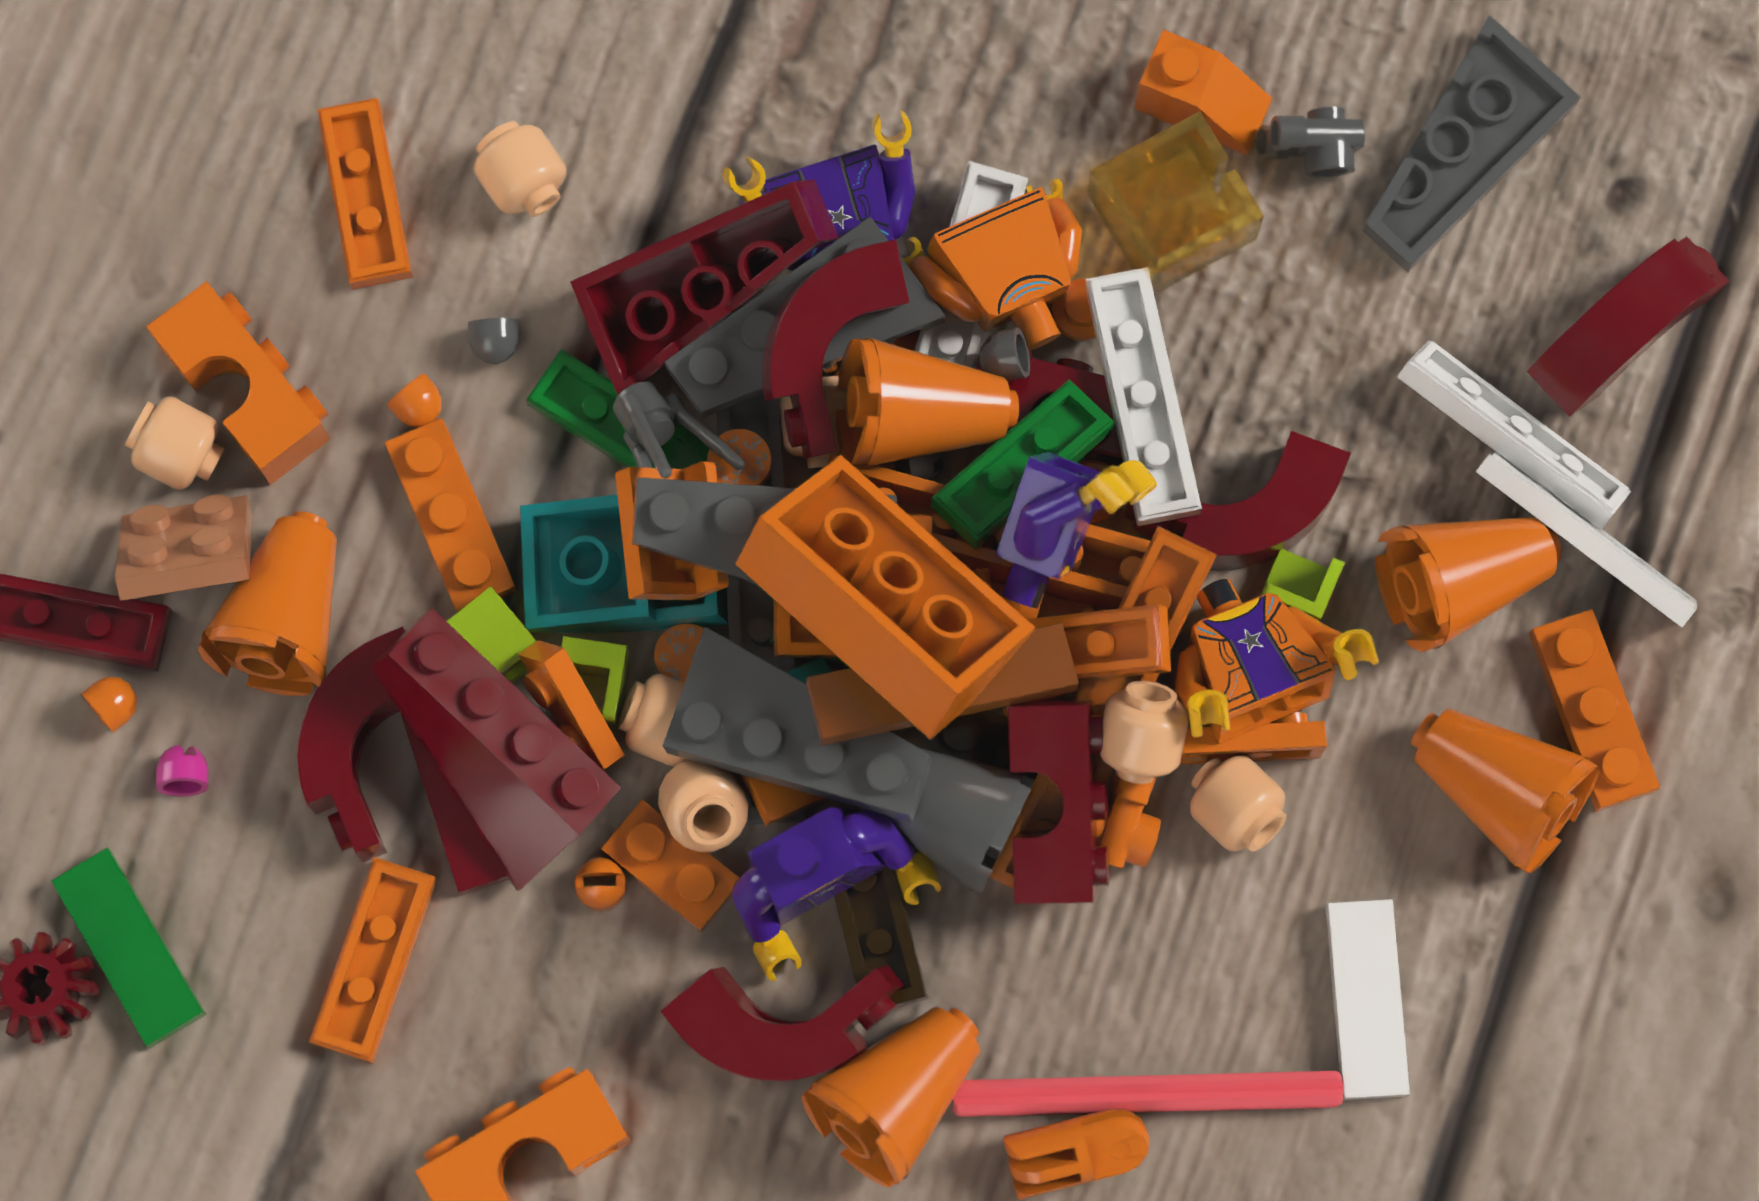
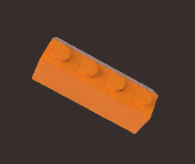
M841 455L759 517L736 562V565L929 739L933 738L970 706L1036 628Z

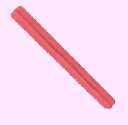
M1337 1071L980 1079L963 1081L953 1098V1110L955 1115L959 1117L1092 1114L1108 1109H1126L1132 1113L1336 1108L1342 1104L1344 1090L1341 1073Z

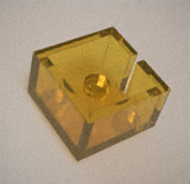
M1200 111L1092 168L1090 172L1087 190L1088 197L1131 269L1148 267L1154 295L1257 240L1264 218L1263 213L1236 169L1225 174L1229 157ZM1222 183L1218 194L1214 187Z

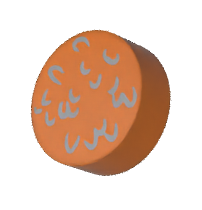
M733 429L718 436L744 460L745 465L743 469L736 470L709 449L707 462L715 463L717 482L764 486L771 472V453L763 438L746 429Z
M686 623L667 629L659 637L654 649V660L658 673L685 683L704 628Z

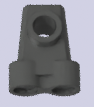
M1340 107L1312 109L1307 112V118L1304 116H1274L1270 125H1261L1258 129L1257 152L1260 159H1288V156H1304L1305 175L1309 177L1322 178L1347 175L1355 171L1354 153L1364 147V124L1362 119H1345V111Z

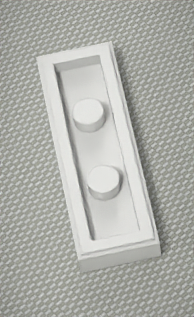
M1393 899L1328 903L1326 905L1339 1073H1341L1344 1090L1343 1100L1407 1097L1410 1095Z

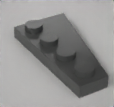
M1489 15L1475 42L1452 77L1450 84L1421 129L1409 153L1402 161L1365 223L1363 232L1408 273L1577 106L1581 97Z
M871 217L664 362L666 370L702 418L764 394L762 378L764 350L769 331L782 304L807 276L829 261L854 249L888 241ZM901 256L900 259L910 303L893 309L857 316L847 322L831 340L824 356L822 371L835 366V362L842 360L846 347L852 339L872 338L891 344L895 342L896 338L922 328L927 330L945 323L946 316Z
M638 477L635 482L632 545L706 569L720 571L758 585L736 565V562L759 517L796 488ZM887 495L897 504V496Z
M707 627L704 628L662 745L667 754L913 823L933 763L930 754L890 731L821 746L806 684Z

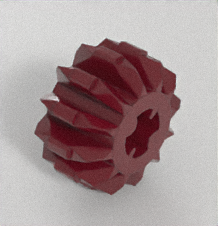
M45 932L36 933L33 939L32 950L19 938L11 940L10 950L15 959L10 963L0 957V972L3 973L2 980H0V997H2L0 999V1020L9 1018L5 1033L14 1039H19L29 1029L31 1042L36 1045L46 1044L50 1026L59 1037L63 1039L71 1037L72 1027L67 1017L72 1014L80 1020L87 1021L91 1016V1011L78 1003L79 998L92 997L98 994L99 987L97 984L87 980H79L94 967L91 959L86 956L73 959L76 944L67 938H63L53 948L51 936ZM36 978L45 981L53 988L46 1000L37 996L29 989L31 983Z

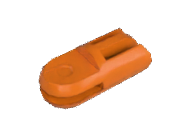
M1108 1109L1005 1135L1003 1142L1005 1151L1009 1155L1008 1164L1010 1174L1014 1178L1015 1196L1022 1200L1124 1174L1139 1167L1148 1155L1150 1136L1142 1119L1126 1109Z

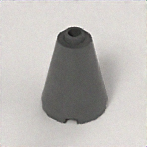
M921 749L930 754L933 763L913 823L890 816L887 817L911 845L968 890L981 895L1036 777L1026 772L1010 773V768Z

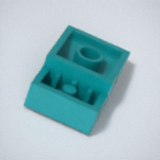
M617 494L520 505L525 628L529 632L615 633L667 630L675 625L686 623L700 627L728 625L726 588L695 600L629 599Z

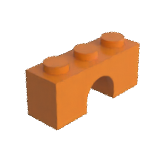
M206 281L147 325L146 328L160 349L194 391L221 374H238L250 380V390L246 401L237 411L222 422L233 440L266 481L272 485L330 440L321 423V420L329 414L306 385L295 391L282 375L291 367L268 338L257 344L244 328L253 320L235 296L228 291L220 298Z
M568 1067L543 1081L538 1086L542 1095L525 1106L519 1108L516 1101H511L486 1115L481 1120L485 1129L466 1141L462 1142L458 1135H454L430 1148L423 1154L428 1163L415 1170V1173L431 1201H513L505 1186L504 1172L508 1160L519 1148L532 1143L550 1145L558 1150L570 1172L576 1176L631 1143V1140L590 1070L587 1068L576 1074L573 1067Z

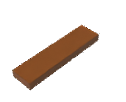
M1063 623L1036 628L970 706L958 716L1077 691L1079 681ZM851 668L807 677L806 687L821 746L915 726Z

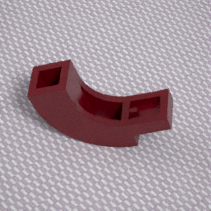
M1687 236L1679 242L1673 239L1641 263L1598 300L1526 372L1571 417L1598 398L1662 335L1683 318L1715 297L1730 281L1718 269L1715 259L1708 251L1696 246Z
M896 240L854 249L819 267L791 292L773 321L763 357L762 378L765 401L790 396L792 409L784 410L786 432L792 448L801 446L803 458L837 452L822 381L824 356L835 334L847 322L857 316L893 309L910 303Z
M1291 431L1274 475L1253 496L1243 501L1226 505H1212L1201 502L1202 510L1199 515L1137 526L1133 505H1130L1127 501L1124 518L1134 521L1133 527L1149 537H1153L1159 526L1217 554L1210 570H1231L1254 566L1277 557L1281 549L1289 550L1311 532L1329 507L1351 453Z
M403 626L364 643L349 653L329 672L315 691L308 705L299 735L298 773L306 804L316 815L333 807L337 808L338 812L328 816L336 840L342 851L353 847L354 852L363 863L372 860L374 857L386 854L387 850L361 788L359 779L360 758L372 732L384 720L400 712L371 666L405 631Z
M888 965L878 967L820 1015L806 1021H790L775 1017L760 1009L747 996L727 969L719 967L709 969L660 1012L693 1050L714 1065L746 1078L763 1081H790L812 1077L837 1068L868 1049L870 1045L855 1026L860 1023L868 1031L889 1015L897 1007L890 997L904 985Z

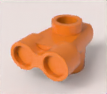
M1114 772L1109 788L1111 794L1108 801L1107 820H1097V846H1108L1110 865L1123 868L1125 862L1145 868L1149 863L1159 835L1161 819L1142 813L1144 805L1148 803L1156 777L1150 783L1137 784L1121 779Z

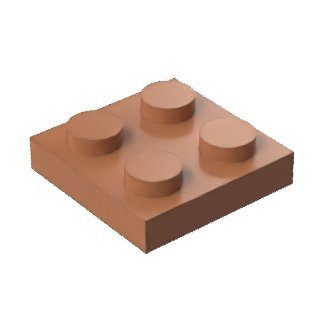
M211 495L198 500L194 504L169 508L162 505H149L137 509L132 514L122 515L115 571V582L120 601L249 580L253 516L248 495L236 497Z

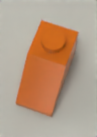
M1163 29L1139 82L1134 109L1248 156L1258 129L1262 125L1269 109L1272 97L1221 52Z

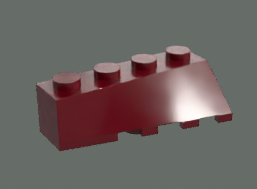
M793 181L570 281L617 396L627 387L648 379L665 365L664 362L710 330L803 255L835 241L839 237L816 181Z
M433 608L417 618L371 666L416 737H421L439 764L437 769L450 789L454 787L475 819L472 823L485 843L491 844L507 869L504 872L517 891L521 890L572 843L621 789L607 773Z

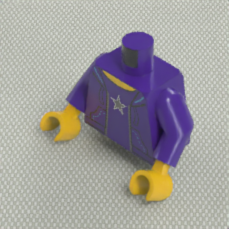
M900 110V117L903 122L901 131L897 135L886 136L881 133V120L879 113H877L872 120V129L877 141L885 147L880 156L877 146L874 144L766 179L765 171L761 164L746 156L747 163L752 169V177L749 182L744 185H737L733 172L727 166L722 173L723 182L728 188L743 197L739 204L742 205L793 181L815 180L839 238L871 217L888 241L898 240L906 233L916 194L911 153L909 149L903 147L911 137L912 126L908 116L904 111ZM835 241L806 253L788 267L787 270L794 271Z
M1050 452L1029 457L997 550L998 557L1013 562L1002 596L1016 603L1038 608L1049 577L1059 579L1071 572L1094 512L1105 508L1109 514H1112L1127 501L1130 505H1133L1157 487L1155 478L1143 463L1136 460H1128L1119 467L1110 466L1100 472Z
M831 807L751 850L748 853L751 869L745 872L733 887V901L750 938L755 942L753 953L766 977L770 981L775 982L777 979L772 970L778 962L784 959H791L797 970L802 965L801 957L788 934L780 930V925L791 921L887 867L895 870L903 897L911 905L919 904L915 887L930 884L939 892L941 891V884L933 861L923 853H914L913 846L886 815L869 810L860 811L858 808Z

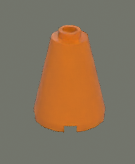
M872 338L850 340L843 354L837 388L847 389L846 410H836V429L841 456L852 465L866 467L993 443L1005 437L1007 429H1012L1017 424L1019 415L1018 395L1015 390H1009L1008 382L1004 377Z
M296 511L291 516H283L276 520L250 560L249 580L238 581L234 584L202 634L198 651L202 660L215 671L227 677L230 667L249 674L246 686L283 696L310 695L314 684L317 687L320 686L326 677L337 546V538L328 529V523L323 518L313 513Z
M1535 517L1400 525L1380 534L1378 542H1387L1386 553L1375 556V570L1379 591L1393 625L1405 622L1414 637L1405 639V641L1411 648L1426 652L1440 648L1552 578L1556 573L1557 562L1561 559L1562 550L1555 531L1545 526Z
M1450 708L1445 710L1440 716L1430 713L1419 725L1411 741V745L1417 748L1414 762L1515 867H1519L1530 874L1544 863L1562 841L1556 835L1568 820L1573 823L1575 822L1599 776V770L1596 769L1597 765L1584 756Z
M933 1007L813 1082L801 1097L805 1112L824 1138L834 1131L836 1136L846 1146L840 1155L851 1166L868 1179L884 1187L891 1188L894 1183L898 1185L908 1176L981 1052L976 1040L979 1036V1030L973 1021L962 1011L956 1008L946 1011L940 1007Z

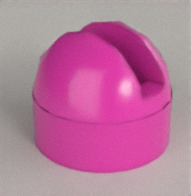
M175 745L166 749L160 756L156 768L157 791L176 797L194 796L207 791L208 766L205 756L193 746L188 747L185 754L181 745Z

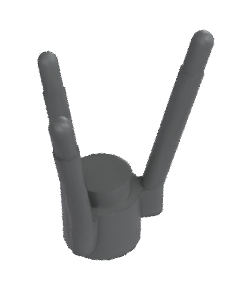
M639 382L627 387L616 397L613 404V412L625 429L623 439L631 450L637 467L653 468L650 462L651 459L662 478H669L672 475V470L661 446L673 436L675 431L674 422L679 421L734 469L741 470L744 468V460L692 415L678 395L673 394L664 398L655 384Z

